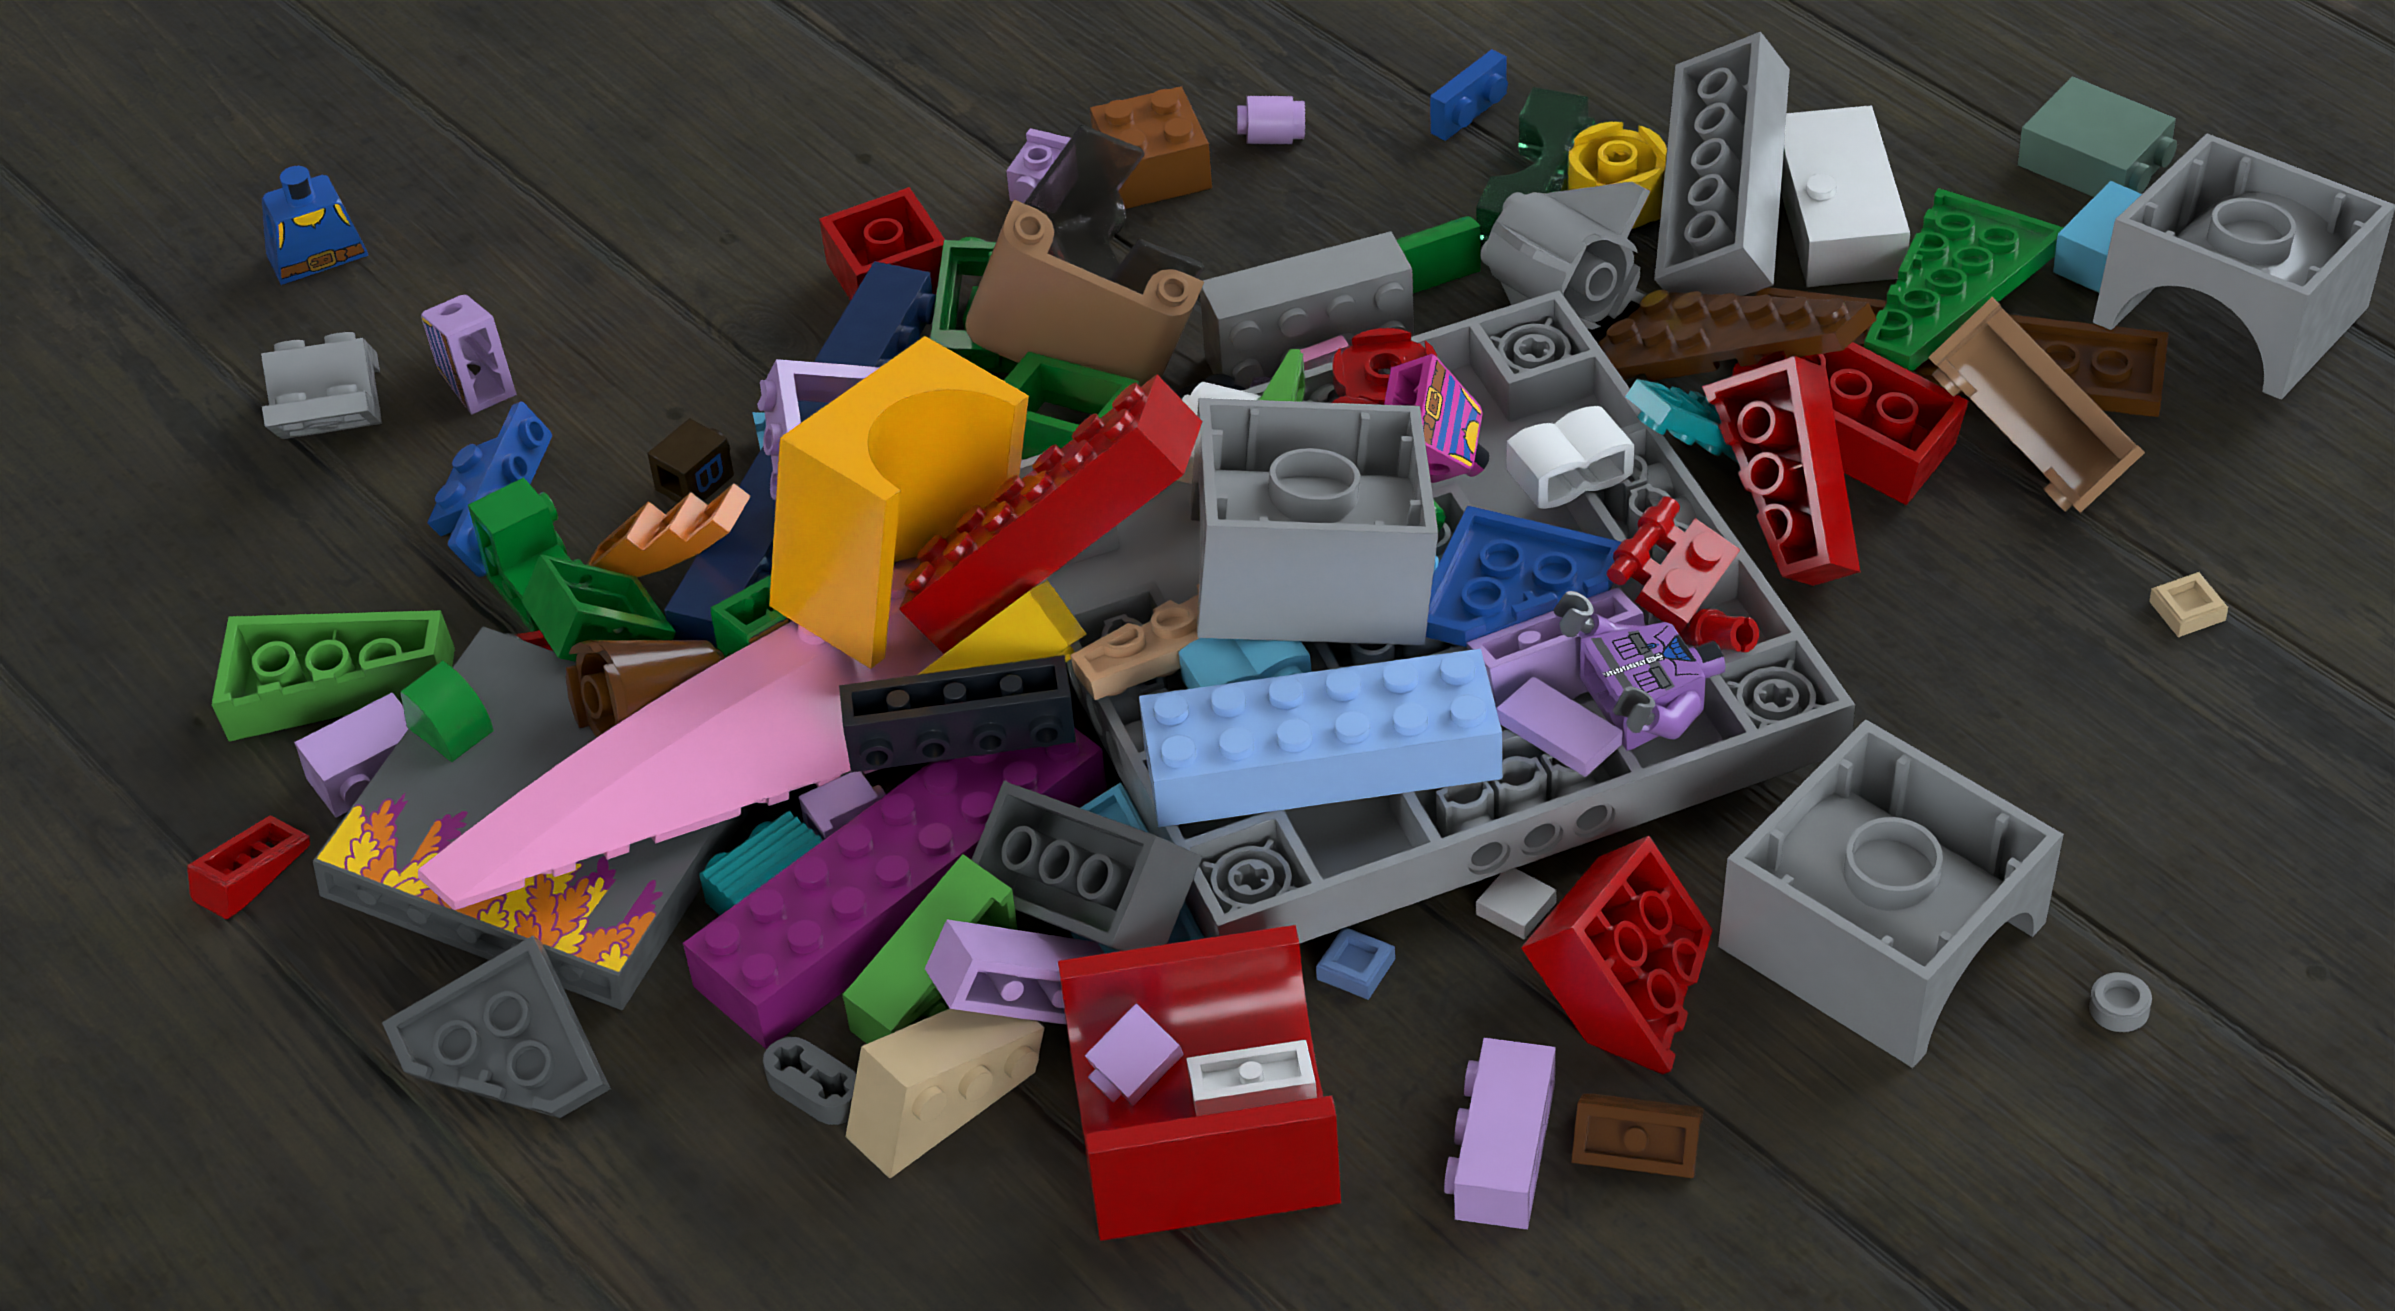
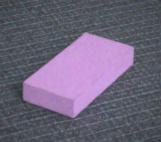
M1534 676L1496 708L1499 722L1502 726L1584 777L1590 774L1622 745L1621 729Z

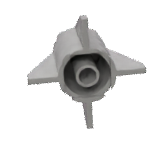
M1630 181L1545 194L1537 192L1527 195L1521 192L1513 193L1504 202L1503 211L1496 220L1488 241L1485 242L1481 249V260L1490 268L1492 275L1501 282L1511 305L1560 290L1587 329L1601 327L1595 322L1601 321L1607 315L1616 318L1623 312L1630 300L1640 304V301L1648 295V293L1636 288L1640 278V267L1634 264L1632 251L1638 252L1635 245L1627 237L1651 191Z

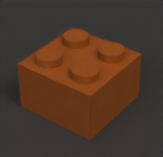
M1182 86L1172 89H1161L1154 93L1124 100H1114L1107 104L1090 107L1094 153L1120 210L1212 189L1209 143Z

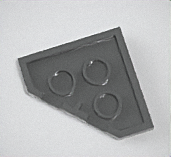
M535 936L527 938L382 1022L403 1071L415 1078L557 1118L565 1116L611 1089L542 942Z

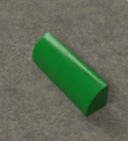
M1470 216L1396 239L1412 267L1413 293L1481 271L1480 225Z

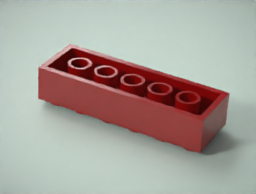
M1158 374L1141 387L1137 383L1129 385L1116 397L1112 403L1113 409L1101 418L1097 414L1089 416L1076 428L1072 434L1073 440L1061 449L1056 444L1049 447L1034 462L1032 466L1033 471L1022 479L1018 475L1009 478L996 491L993 496L995 500L983 509L979 505L973 506L958 520L954 532L945 539L938 534L922 547L917 554V558L920 560L919 566L908 576L904 583L908 590L899 610L943 654L1025 593L1036 587L1184 475L1203 421Z

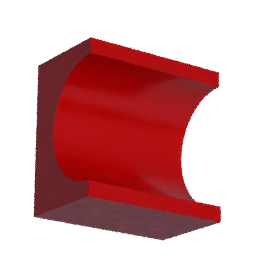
M1296 925L1058 961L1070 1056L1100 1241L1341 1203L1337 1117L1333 1097L1323 1096L1307 1012L1300 943ZM1137 1003L1180 1045L1184 1055L1132 1106L1122 1095L1113 1103L1092 1083L1088 1076L1095 1068L1091 1066L1085 1055ZM1306 1040L1316 1082L1317 1098L1196 1116L1188 1076L1187 1058Z

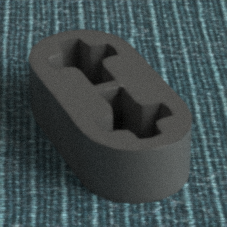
M799 1037L779 1039L768 1047L764 1053L763 1065L768 1085L777 1095L825 1124L839 1125L848 1122L856 1080V1073L850 1067ZM801 1063L803 1073L794 1067ZM783 1065H787V1066H788V1067L785 1068L783 1071H781V1067H782ZM823 1089L833 1095L825 1099ZM845 1090L846 1095L840 1097L838 1094Z

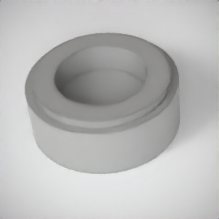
M2121 972L2106 974L2100 977L2092 987L2089 1002L2090 1014L2099 1025L2115 1032L2134 1031L2143 1026L2149 1017L2152 1002L2151 991L2141 979L2134 975Z

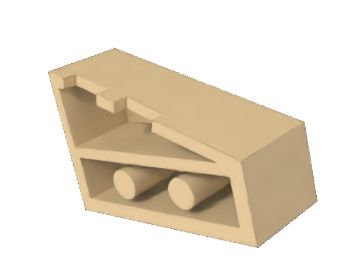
M947 1009L861 1046L845 1137L885 1175L892 1178L1034 1074L1039 1061V1051L1045 1027L1035 1020Z

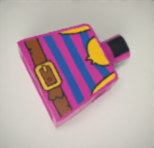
M1434 354L1391 367L1384 405L1420 406L1431 483H1437L1462 474H1466L1469 477L1480 474L1489 462V452L1478 443L1483 415L1479 403Z

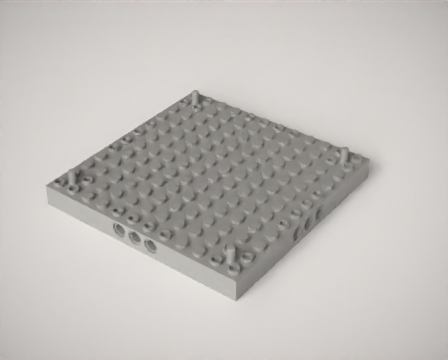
M1560 290L1411 337V341L1420 343L1424 348L1425 341L1432 345L1438 359L1479 403L1483 415L1478 443L1489 452V462L1480 474L1473 477L1462 474L1437 483H1431L1433 499L1446 515L1444 525L1438 533L1436 556L1439 562L1467 505L1622 542L1625 539H1631L1637 532L1638 520L1645 510L1656 506L1662 497L1668 496L1675 499L1680 505V511L1673 519L1676 527L1685 532L1696 518L1740 549L1736 558L1696 613L1702 609L1710 608L1720 610L1726 616L1752 618L1759 628V639L1756 646L1746 653L1734 650H1721L1725 660V672L1705 679L1704 710L1678 739L1672 740L1658 736L1629 751H1626L1624 746L1621 745L1586 777L1500 724L1502 730V779L1165 827H1158L1143 740L1139 696L1188 689L1182 680L1181 668L1172 675L1156 677L1127 688L1121 694L1094 700L1074 674L1072 661L1069 660L1066 663L1068 680L1148 832L1202 856L1185 901L1205 938L1296 925L1299 943L1822 761L1827 759L1853 732L1855 703L1665 437L1646 426L1637 418L1641 410L1625 397L1630 388ZM1333 362L1304 371L1306 389L1303 402L1331 403L1339 398L1333 385ZM1380 369L1379 374H1390V369ZM1270 382L1242 391L1262 396ZM1589 406L1602 407L1634 444L1633 474L1612 487L1598 491H1585L1574 500L1561 506L1547 509L1538 508L1506 470L1507 440L1524 428L1543 423L1555 424L1571 411ZM1040 455L1021 461L1019 475L1021 479L1034 470L1032 466ZM1176 480L1041 582L1043 583L1046 580L1050 582L1086 632L1085 636L1071 645L1075 652L1127 623L1138 626L1151 621L1153 609L1169 600L1181 604L1198 595L1197 584H1199L1200 521H1194L1190 518L1192 484ZM1656 544L1649 552L1650 558L1660 565L1668 555L1666 551ZM1632 577L1624 585L1613 584L1611 589L1618 587L1643 612L1645 626L1663 622L1634 602L1644 588L1642 584ZM1425 637L1424 645L1301 641L1310 654L1312 672L1468 650L1467 647ZM1589 691L1573 699L1576 703L1606 720Z

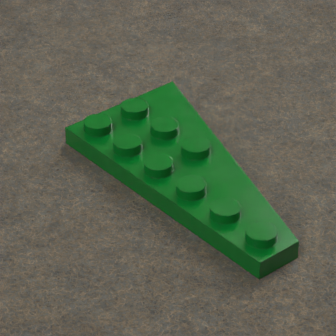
M1938 188L1934 196V205L1932 209L1927 210L1924 216L1923 228L1920 233H1916L1898 270V280L1895 285H1891L1887 293V303L1883 310L1878 311L1877 320L1872 324L1864 340V348L1911 372L1914 371L1991 297L1999 302L2053 259L2056 252L2058 233L2064 227Z

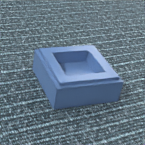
M1347 927L1342 928L1316 966L1317 980L1369 1000L1395 960V946Z

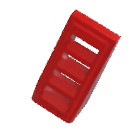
M271 815L187 865L189 890L192 900L222 918L229 919L249 904L310 846V836ZM269 841L276 846L271 848L265 845V843Z

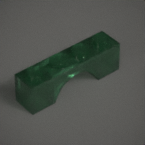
M1536 87L1532 88L1519 115V154L1530 159L1534 164L1514 174L1490 177L1476 206V222L1480 225V246H1483L1488 241L1491 230L1503 211L1504 202L1513 193L1521 192L1527 195L1533 192L1545 194L1567 190L1569 149L1573 148L1574 139L1580 132L1595 125V119L1588 117L1589 97Z

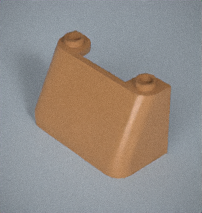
M1014 199L966 318L965 326L971 340L980 347L1017 363L1029 351L1139 381L1140 387L1157 374L1162 379L1204 281L1181 271L1168 269L1161 270L1151 277L1143 295L1047 254L1054 237L1052 222L1047 215L1038 209Z

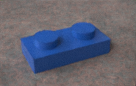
M1491 49L1430 96L1431 134L1446 141L1460 129L1467 127L1473 119L1491 105L1498 103L1507 94V56Z

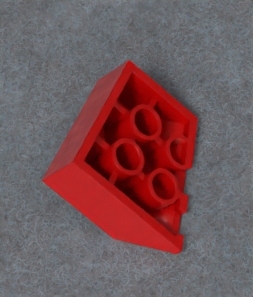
M1647 836L1598 857L1521 949L1586 1043L1660 1074L1671 1072L1676 1056L1670 1050L1672 1040L1676 1032L1684 1029L1688 1012L1683 1008L1688 986L1698 982L1713 929L1650 836Z

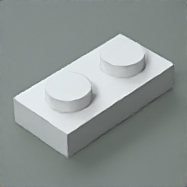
M1306 1040L1187 1058L1188 1076L1196 1116L1317 1098L1316 1082Z

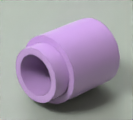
M1247 96L1246 106H1237V134H1246L1247 144H1292L1293 139H1304L1305 102L1293 101L1292 96Z

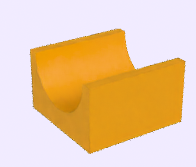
M924 336L780 437L769 606L870 669L885 659L894 563L917 557L922 547L938 534L945 539L956 530V523L970 508L975 505H979L982 509L995 500L993 496L1004 482L1014 475H1020L1029 395Z

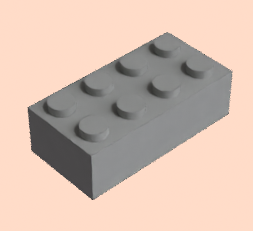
M1391 231L1203 280L1204 284L1200 291L1205 358L1213 374L1229 375L1234 380L1235 385L1246 389L1270 382L1290 349H1304L1340 335L1352 346V337L1361 332L1378 328L1402 329L1410 332L1411 337L1414 336L1412 267Z

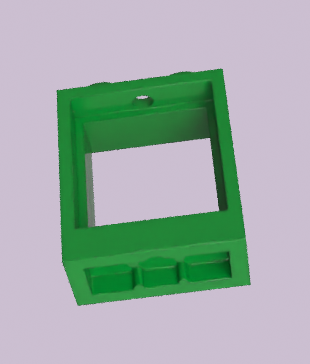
M965 237L959 241L944 240L930 339L987 372L1010 373L1018 364L1017 362L980 347L971 340L967 331L955 330L962 275L983 276L996 242H986L976 237Z
M1028 351L1004 380L1006 383L1029 395L1021 459L1025 460L1041 455L1055 444L1059 448L1064 447L1073 440L1072 434L1079 426L1078 424L1037 414L1036 412L1044 402L1092 415L1097 414L1101 418L1113 409L1112 403L1125 388L1133 383L1139 385V381Z
M542 554L538 557L521 600L556 656L576 662L577 654H569L571 647L579 642L587 640H673L676 633L636 576ZM583 575H590V579L586 583H580V578Z

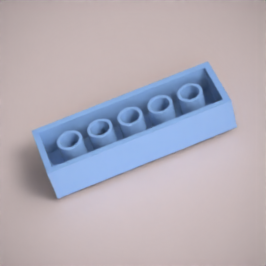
M1481 649L1139 696L1144 747L1158 827L1502 779V730Z

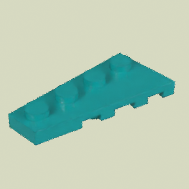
M1636 379L1625 397L1641 410L1637 418L1642 423L1662 435L1669 431L1673 436L1692 446L1696 441L1714 455L1720 456L1723 452L1738 463L1732 446L1725 443L1718 425L1722 422L1713 404L1708 402L1706 397L1699 392L1690 391L1687 394L1677 387L1668 389L1662 384Z

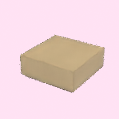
M2200 572L2151 588L2149 602L2177 637L2226 621L2228 606Z

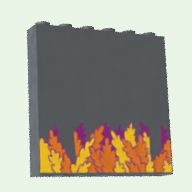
M483 626L453 669L468 682L482 701L489 714L494 731L451 762L408 729L314 858L313 865L319 895L488 960L493 959L527 938L535 936L542 942L564 989L623 1010L702 887L699 873L705 870L706 865L715 855L725 851L755 803L741 807L740 816L656 844L650 837L630 844L629 853L608 860L603 853L576 862L575 871L556 877L552 874H538L526 878L525 887L453 910L418 878V869L518 792L587 745L588 741L597 738L589 726L579 728L568 699L566 667L576 665V662L560 659L554 651L523 641L513 634H503Z

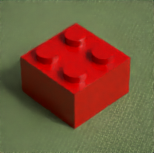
M910 187L819 218L826 263L850 301L874 261L930 272L932 292L935 295L937 294L945 238Z

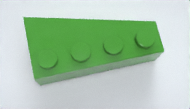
M441 610L228 617L211 705L230 742L349 715L390 693H393L402 703L401 691L441 661H445L452 667L455 647Z

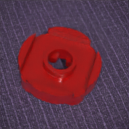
M1378 328L1361 332L1352 337V346L1345 349L1342 354L1340 347L1334 355L1332 363L1334 389L1339 397H1359L1371 400L1379 405H1384L1390 374H1379L1380 369L1391 370V367L1430 354H1434L1437 357L1436 351L1427 341H1425V348L1420 343L1411 341V333L1402 329Z

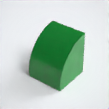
M441 661L401 691L406 727L451 762L494 731L489 714L476 692L445 661Z

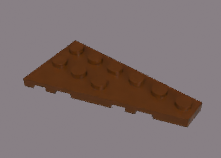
M1657 290L1645 296L1640 301V307L1627 319L1613 324L1607 330V336L1598 345L1624 381L1638 374L1645 373L1650 382L1717 371L1720 367L1719 361L1737 358L1740 366L1743 367L1758 364L1763 357L1778 351H1784L1787 358L1842 351L1877 319L1869 302L1844 301L1841 298L1818 300L1807 299L1803 296L1779 298L1771 297L1770 295L1739 296L1734 293L1719 295L1701 294L1699 291L1679 293Z

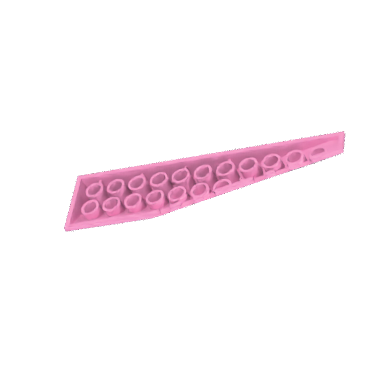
M915 557L901 560L894 564L885 659L872 669L794 621H791L688 679L563 760L418 869V878L453 910H457L525 887L526 878L538 874H552L554 877L576 870L577 861L602 853L608 860L629 853V847L632 843L651 837L656 844L740 816L741 807L756 802L767 803L770 806L788 800L789 791L813 783L820 787L840 778L841 774L851 771L843 730L839 685L917 675L944 655L899 610L908 590L904 583L908 576L919 566L920 560ZM867 770L863 772L864 774H867L876 770Z

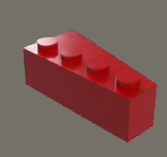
M1793 356L1702 386L1708 402L1715 406L1722 422L1718 426L1725 443L1732 446L1741 468L1738 474L1746 491L1751 492L1759 510L1756 517L1781 576L1814 586L1861 572L1826 367Z

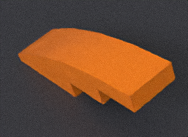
M733 483L708 505L693 493H689L666 514L648 501L597 546L586 565L636 577L665 570L701 553L730 533L751 496Z

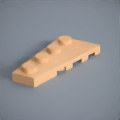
M1197 584L1198 595L1181 604H1177L1172 600L1161 604L1153 609L1151 621L1138 626L1127 623L1070 655L1074 674L1094 700L1121 694L1127 688L1156 677L1172 675L1180 669L1178 652L1189 643L1199 639L1197 636L1199 584Z

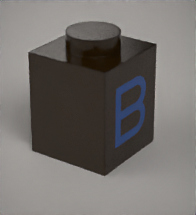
M691 418L647 453L655 490L678 503L689 493H693L700 500L704 501L734 476L730 445L727 438L714 428L709 429Z

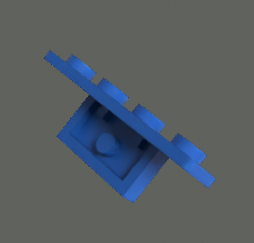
M524 402L512 405L497 438L477 446L475 444L467 445L456 454L452 461L453 469L446 484L436 494L435 501L437 503L427 522L440 537L452 532L448 541V547L479 578L487 574L468 504L523 477L531 484L552 438L551 431Z

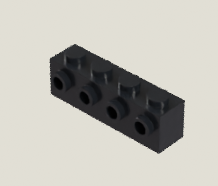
M1065 655L839 685L842 723L851 773L1076 742Z

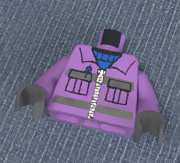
M1575 591L1566 592L1553 609L1556 616L1562 617L1559 627L1563 635L1575 637L1579 633V636L1582 638L1580 679L1606 720L1622 730V745L1626 751L1634 749L1658 736L1672 740L1678 739L1704 710L1705 679L1725 672L1724 656L1716 641L1712 640L1688 648L1672 624L1662 622L1646 626L1613 623L1593 613L1594 608L1591 602L1585 596Z

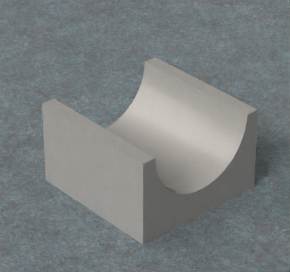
M2207 133L2115 219L2093 323L2112 330L2155 287L2181 286L2201 291L2230 308L2247 326L2258 345L2263 361L2264 385L2262 392L2282 400L2369 307L2395 204Z
M1199 398L1197 416L1203 422L1195 442L1190 500V518L1194 521H1200L1198 638L1424 645L1438 528L1420 406Z
M1865 719L1727 858L1718 947L1913 1068L1927 1053L1934 1026L1954 986L1986 941L2006 922L2032 937L2046 923L2064 834Z

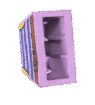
M460 295L425 310L421 314L436 366L471 415L517 395L494 318L489 312L468 295ZM476 364L481 367V370L477 375H474L466 365Z

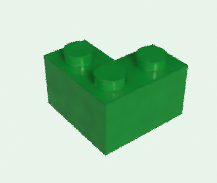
M523 477L468 504L487 579L526 627L533 632L539 631V628L521 600L539 555L542 554L568 561L572 560L567 555L562 539L554 530L553 522L558 520V514L553 502L545 492L538 494ZM575 559L572 561L583 564L580 559ZM583 575L580 578V583H586L590 579V575Z

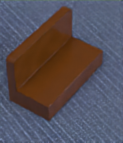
M1583 1093L1577 1104L1571 1163L1694 1178L1699 1131L1703 1120L1704 1108Z

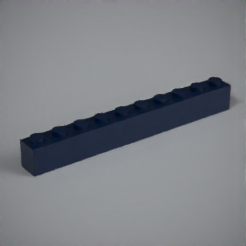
M874 261L814 362L881 367L917 342L926 324L933 322L936 295L932 292L930 272ZM797 400L801 422L829 403ZM764 446L739 485L751 497L730 533L697 555L664 610L666 620L676 632L673 640H707L716 649L717 643L711 617V607L771 575L776 500H773L770 494V479L773 471L771 455L765 454Z

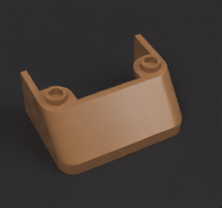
M1993 297L1928 357L1939 367L1931 375L1953 397L1962 390L2049 479L2050 483L2043 490L2065 512L2073 505L2081 513L2145 453L2004 311Z

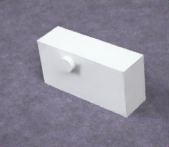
M1872 105L1786 113L1781 194L1806 287L1898 279V270L1909 249L1910 230Z

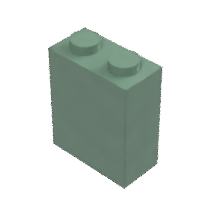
M2072 76L2022 127L2018 166L2092 197H2095L2110 181L2142 193L2149 184L2151 176L2160 167H2167L2174 157L2177 148V141L2173 139L2176 118Z

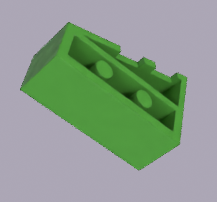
M962 854L844 992L843 998L849 1029L866 1044L950 1009L925 970L947 919L1018 930L1012 889L964 854Z

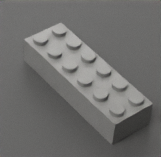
M1761 32L1681 62L1675 66L1655 269V281L1663 290L1668 292L1690 293L1699 291L1701 294L1723 295L1734 293L1735 295L1744 296L1774 285L1790 69Z

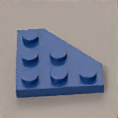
M1467 505L1433 574L1425 637L1467 647L1466 642L1553 611L1563 595L1568 591L1578 592L1586 598L1609 591L1614 583L1608 578L1607 570L1614 562L1613 553L1621 544V541Z

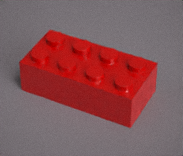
M1854 342L1842 351L1799 357L1826 367L1844 473L1907 505L1956 444L1969 401L1958 395L1953 397L1946 389ZM1778 351L1763 357L1755 365L1741 367L1738 362L1733 368L1732 376L1787 359L1784 351Z

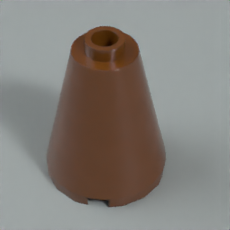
M587 640L579 642L572 646L569 654H577L576 665L566 667L568 699L574 718L579 728L589 726L594 735L598 737L688 679L725 659V656L721 650L715 649L707 640Z

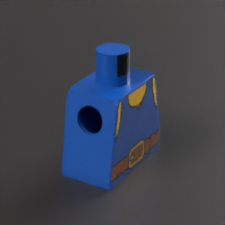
M292 166L280 174L282 188L268 192L263 196L265 249L267 258L280 285L368 256L367 249L328 176L319 175L311 178L307 168Z

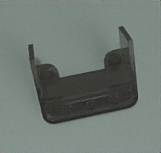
M1081 124L1024 203L1047 215L1053 224L1054 237L1047 254L1142 295L1151 277L1161 270L1173 269L1198 278L1205 269L1202 262L1142 239L1136 242L1119 265L1109 245L1115 234L1121 231L1126 220L1124 202L1118 191L1144 157L1145 153L1140 147Z

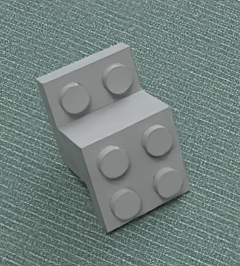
M353 332L335 333L324 337L325 344L305 347L303 340H291L274 344V352L261 353L269 401L268 406H262L265 427L279 438L288 439L382 424L374 375L375 372H380L377 352L363 338L356 339Z

